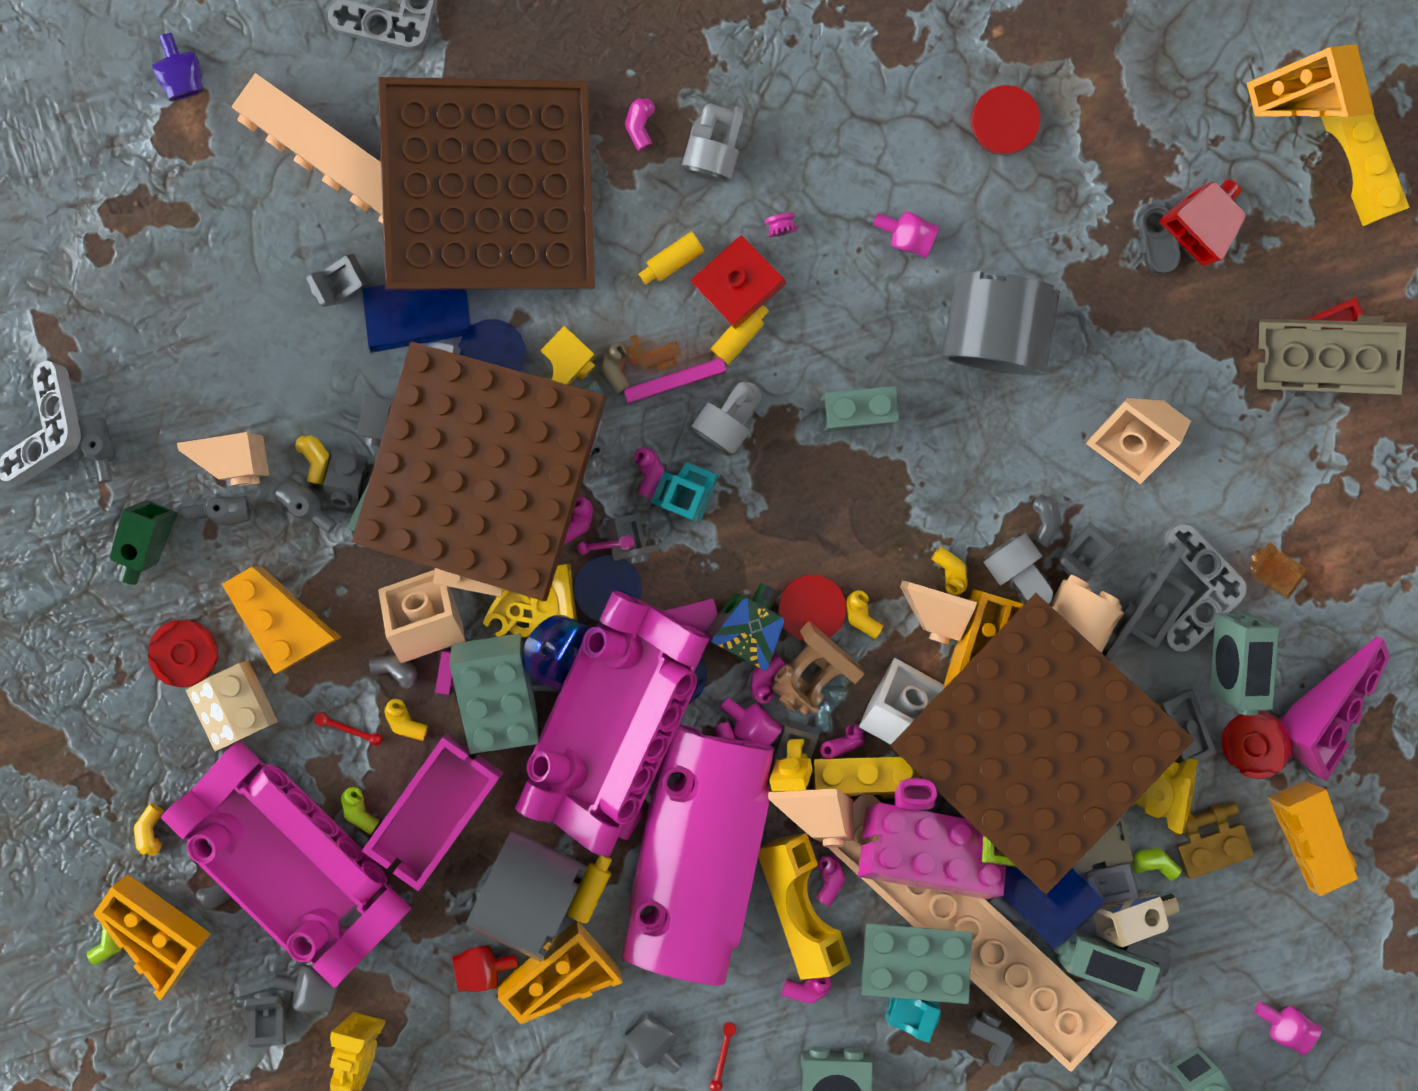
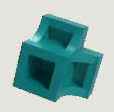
M685 462L677 476L663 471L651 503L700 523L719 475L688 462Z
M891 998L885 1018L888 1025L904 1030L916 1039L929 1043L933 1031L937 1028L940 1020V1002Z

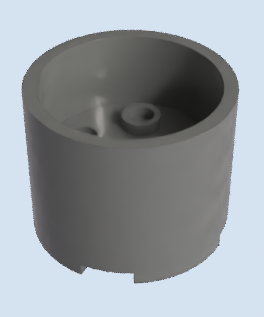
M981 271L957 273L942 358L956 364L995 372L1034 376L1045 375L1060 290H1053L1054 285L1009 274H1007V277L987 275V278H984V273Z
M512 829L465 926L542 962L547 950L541 947L544 941L551 943L579 886V884L573 882L575 876L583 877L587 865Z

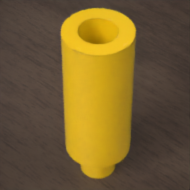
M690 231L647 260L646 264L648 267L638 273L645 285L654 279H657L660 283L705 251L694 233Z
M762 305L738 328L734 329L730 326L710 350L718 358L723 359L726 365H729L765 325L762 319L769 310Z
M599 855L595 864L589 863L566 912L569 917L588 924L612 874L607 870L612 861L610 857Z

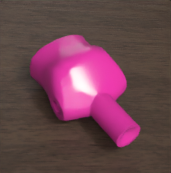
M908 211L904 212L898 220L877 213L873 222V226L892 233V247L904 252L917 254L924 259L927 258L940 228L939 225L927 222L920 216Z
M726 697L719 707L736 720L733 733L742 741L770 746L784 727L783 724L773 719L766 709L758 703H753L744 709L729 697Z
M908 778L901 780L895 791V806L909 810L931 809L934 807L937 797L936 787L931 781L926 779Z
M1260 1001L1254 1009V1013L1272 1024L1269 1036L1274 1041L1293 1049L1302 1056H1305L1313 1048L1322 1032L1321 1025L1309 1020L1299 1009L1292 1005L1278 1012Z

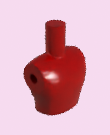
M490 945L470 948L461 954L452 956L458 992H481L497 988L498 972L518 968L515 954L495 958Z

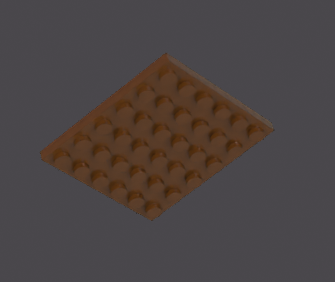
M378 77L385 291L593 290L595 288L588 81Z
M410 342L352 543L547 602L607 396Z
M1034 593L891 743L890 747L924 779L931 781L935 785L936 790L1041 891L1047 894L1195 740L1042 597Z

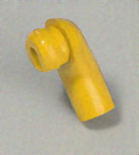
M312 435L300 436L296 440L295 447L298 453H302L310 463L307 481L323 485L330 458L329 452L318 438Z
M940 546L933 554L931 560L945 569L946 591L951 595L959 596L966 590L968 585L966 564L947 549Z
M861 590L854 591L846 600L848 622L875 640L884 625L869 616L868 595Z
M391 699L387 703L384 712L392 731L398 735L424 741L428 725L412 721L404 702L400 699Z
M151 802L136 822L134 835L136 849L142 855L155 856L159 853L162 844L159 838L154 837L153 828L163 815L164 810Z

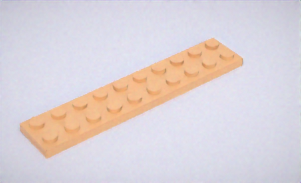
M857 795L853 800L854 841H844L843 847L829 848L857 875L861 846L873 841L879 842L880 836L870 840L862 839L865 808L881 803L874 795ZM862 878L913 927L972 932L970 979L1070 1072L1076 1068L1117 1023L1102 1006L986 899Z

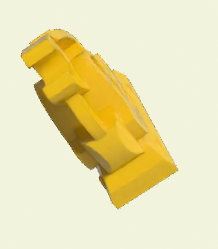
M571 564L557 566L547 602L504 589L501 597L496 596L495 601L485 616L483 624L489 627L493 619L501 620L503 626L499 632L495 633L497 637L505 636L509 631L513 634L521 633L522 637L547 636L559 629L564 633L579 632ZM519 621L529 623V627L523 628L518 626L517 623Z
M1186 759L1180 764L1173 762L1134 804L1144 808L1145 813L1153 817H1166L1168 828L1182 834L1190 815L1199 760Z
M353 1012L331 1032V1046L335 1048L330 1067L334 1068L330 1082V1091H361L363 1089L376 1055L377 1041L375 1039L381 1033L386 1020Z

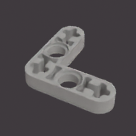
M339 0L330 6L328 20L339 34L406 51H418L425 46L428 40L437 0H429L427 6L423 9H415L410 5V0H402L399 13L347 0ZM345 10H348L352 18L361 20L362 30H358L360 26L357 22L349 20L345 22L344 26H341V22L336 18L337 15H343ZM376 17H382L387 21L386 31L379 35L369 31V23ZM394 21H398L397 27L404 31H410L411 26H415L420 36L413 37L412 41L408 42L403 33L395 32V39H391L395 29Z
M51 361L41 362L33 375V384L43 429L1 456L0 479L2 481L16 485L24 484L73 453L80 444L81 431L68 371L64 366ZM60 400L59 410L54 415L55 404ZM41 445V455L38 458V460H36V452L39 446Z
M1185 524L1174 525L1168 529L1164 538L1165 545L1168 543L1174 545L1177 540L1176 533L1184 534L1187 532L1189 536L1186 538V542L1192 548H1197L1198 545L1201 546V549L1192 553L1189 560L1186 558V555L1191 552L1186 548L1178 561L1205 589L1182 610L1163 638L1168 648L1179 652L1192 649L1214 628L1215 613H1229L1243 600L1247 591L1243 578L1193 527ZM1204 554L1211 556L1214 560V568L1208 574H1202L1197 569V560ZM1222 569H1223V570L1225 571V573L1219 575L1220 572H1221ZM1219 575L1227 583L1235 582L1236 585L1233 587L1235 595L1224 596L1222 593L1225 591V587L1219 581L1214 580L1212 584L1209 581ZM1202 603H1208L1213 608V616L1207 622H1201L1196 617V609ZM1188 616L1190 622L1199 627L1200 630L1197 632L1195 629L1190 628L1184 635L1187 640L1184 644L1181 642L1174 643L1173 640L1176 638V635L1173 631L1175 629L1185 630L1190 625V623L1185 621V618Z

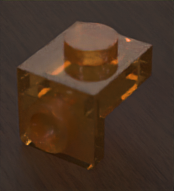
M637 334L630 336L633 345L628 346L627 349L634 366L641 364L643 371L657 367L658 371L669 369L678 364L677 358L682 357L677 341L644 353Z
M1270 542L1265 549L1259 548L1249 562L1252 577L1287 600L1308 573L1307 568L1279 552L1276 546Z

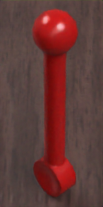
M324 712L318 713L314 717V722L318 726L328 725L366 739L373 746H379L382 743V736L379 733L369 734L329 719V716Z
M726 1022L723 1025V1033L725 1035L715 1078L709 1084L711 1091H721L723 1088L721 1078L730 1039L736 1033V1026L732 1022Z

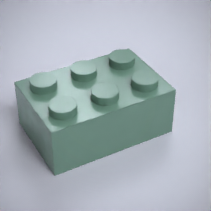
M521 633L453 643L449 664L469 753L474 754L538 744L539 718Z
M866 924L861 995L969 1004L972 932Z

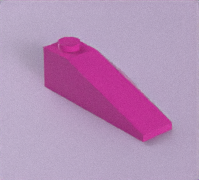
M1377 636L1295 702L1287 714L1279 719L1288 731L1292 743L1291 755L1323 780L1327 781L1344 756L1350 744L1344 741L1352 722L1359 724L1363 716L1360 713L1363 705L1362 700L1365 695L1370 696L1373 694L1388 663L1390 654L1384 639Z

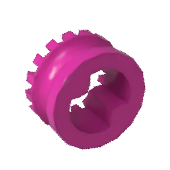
M794 212L782 213L765 219V225L770 226L768 237H779L781 232L783 235H786L785 231L787 234L797 231L798 226L794 225L792 221L795 218Z

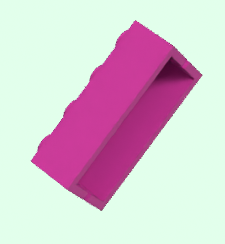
M449 733L442 737L362 850V852L386 869L392 865L396 858L401 860V864L393 874L417 891L428 880L504 773L480 755L475 759L469 757V748Z
M877 803L865 808L862 839L870 840L880 836L879 842L873 841L861 846L858 877L982 899L1004 896L1006 865L982 862L984 835L966 818L922 810L903 809L884 803ZM994 846V855H996V847H995V846Z

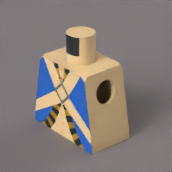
M1138 890L1139 896L1136 898L1105 903L1103 908L1095 909L1093 902L1089 903L1097 936L1120 947H1124L1167 931L1169 925L1166 917L1179 913L1177 899L1172 893L1160 897L1145 890Z

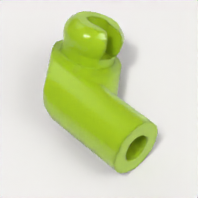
M350 787L346 789L341 796L344 818L346 821L372 835L380 820L365 811L363 793L359 788Z
M1159 848L1140 849L1132 856L1133 861H1131L1133 871L1138 874L1158 869L1170 881H1173L1182 871V868Z
M103 926L101 944L87 952L88 960L94 966L99 965L122 949L117 946Z

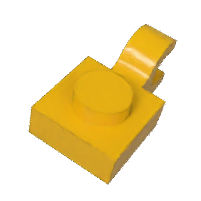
M789 739L787 758L776 760L769 779L772 792L806 790L813 769L810 758H807V753L802 754L804 739Z

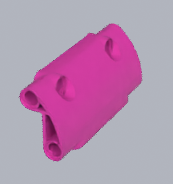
M614 590L601 615L600 621L602 623H598L597 627L590 628L584 635L583 642L539 737L538 744H536L532 755L528 759L527 772L530 779L527 780L515 806L519 813L530 819L552 821L585 848L601 856H610L623 826L630 823L638 814L695 691L697 676L694 672L710 639L708 635L683 620L644 601Z
M678 725L654 779L629 901L631 915L622 954L624 961L640 968L684 981L721 986L726 983L732 949L738 947L742 935L769 807L768 792H770V787L767 783L774 748L761 743L704 735L694 727ZM681 772L680 780L677 783L667 784L668 777L672 773ZM654 906L653 911L649 915L640 916L641 910L644 907Z
M241 740L233 744L194 788L173 803L161 816V819L183 840L186 839L188 841L187 851L191 859L198 863L293 959L299 962H311L313 964L312 967L333 988L412 909L386 883L387 876L383 869L371 857L362 852L363 849L281 769L271 764L265 765ZM356 904L358 906L356 909L362 916L349 929L340 928L339 921Z

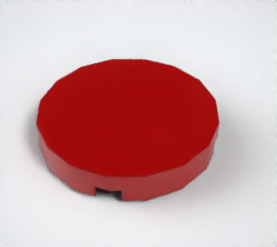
M1001 85L991 88L979 98L972 110L971 128L982 148L993 154L1008 156L1022 151L1032 143L1039 131L1041 116L1037 103L1028 92L1017 86Z
M803 575L792 580L783 589L778 602L779 616L784 618L783 627L794 638L804 642L805 640L800 630L808 621L830 638L842 627L846 616V600L841 589L831 579L820 575Z
M189 619L171 621L161 626L151 637L149 643L148 664L154 675L164 684L179 688L192 687L207 679L215 670L218 660V645L212 632L201 623Z
M1259 711L1258 715L1239 714L1229 721L1222 732L1221 746L1226 760L1231 766L1234 764L1240 770L1239 773L1249 778L1264 779L1274 776L1286 766L1291 757L1292 743L1288 731L1277 718L1267 712Z

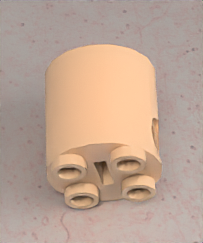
M1070 575L1068 580L1061 582L1049 605L1102 653L1113 629L1124 614L1121 611L1120 601L1104 591H1101L1099 596L1088 588V583L1074 575Z

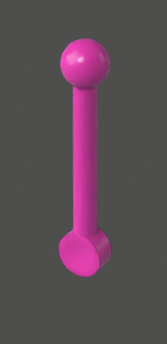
M630 535L622 536L619 540L591 544L581 541L577 545V551L585 555L590 550L621 547V549L627 550L633 547L634 541Z

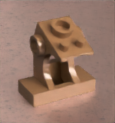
M810 621L800 630L808 646L790 665H784L775 676L776 683L772 688L781 696L779 702L792 712L799 710L805 716L808 712L816 714L819 712L817 706L824 696L821 689L833 677L844 674L856 684L864 675L858 662ZM814 661L821 669L808 682L800 675Z

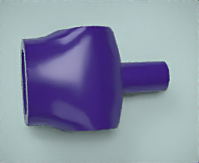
M172 33L159 36L166 58L159 60L152 67L157 81L165 91L168 100L178 101L202 93L204 91L202 70L195 52L179 53Z

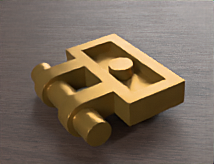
M1234 801L1225 805L1221 803L1212 805L1210 810L1194 816L1190 813L1182 833H1186L1188 841L1175 845L1187 878L1193 879L1254 857L1243 824L1240 822L1230 826L1228 824V818L1239 814V809ZM1215 824L1216 831L1202 836L1199 835V828ZM1171 830L1174 837L1182 835Z

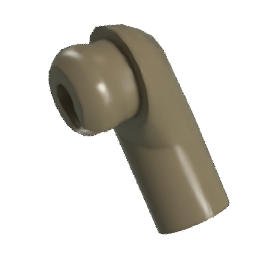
M615 342L607 347L601 365L603 375L617 395L623 394L626 391L625 389L632 387L622 372L628 349L621 342Z

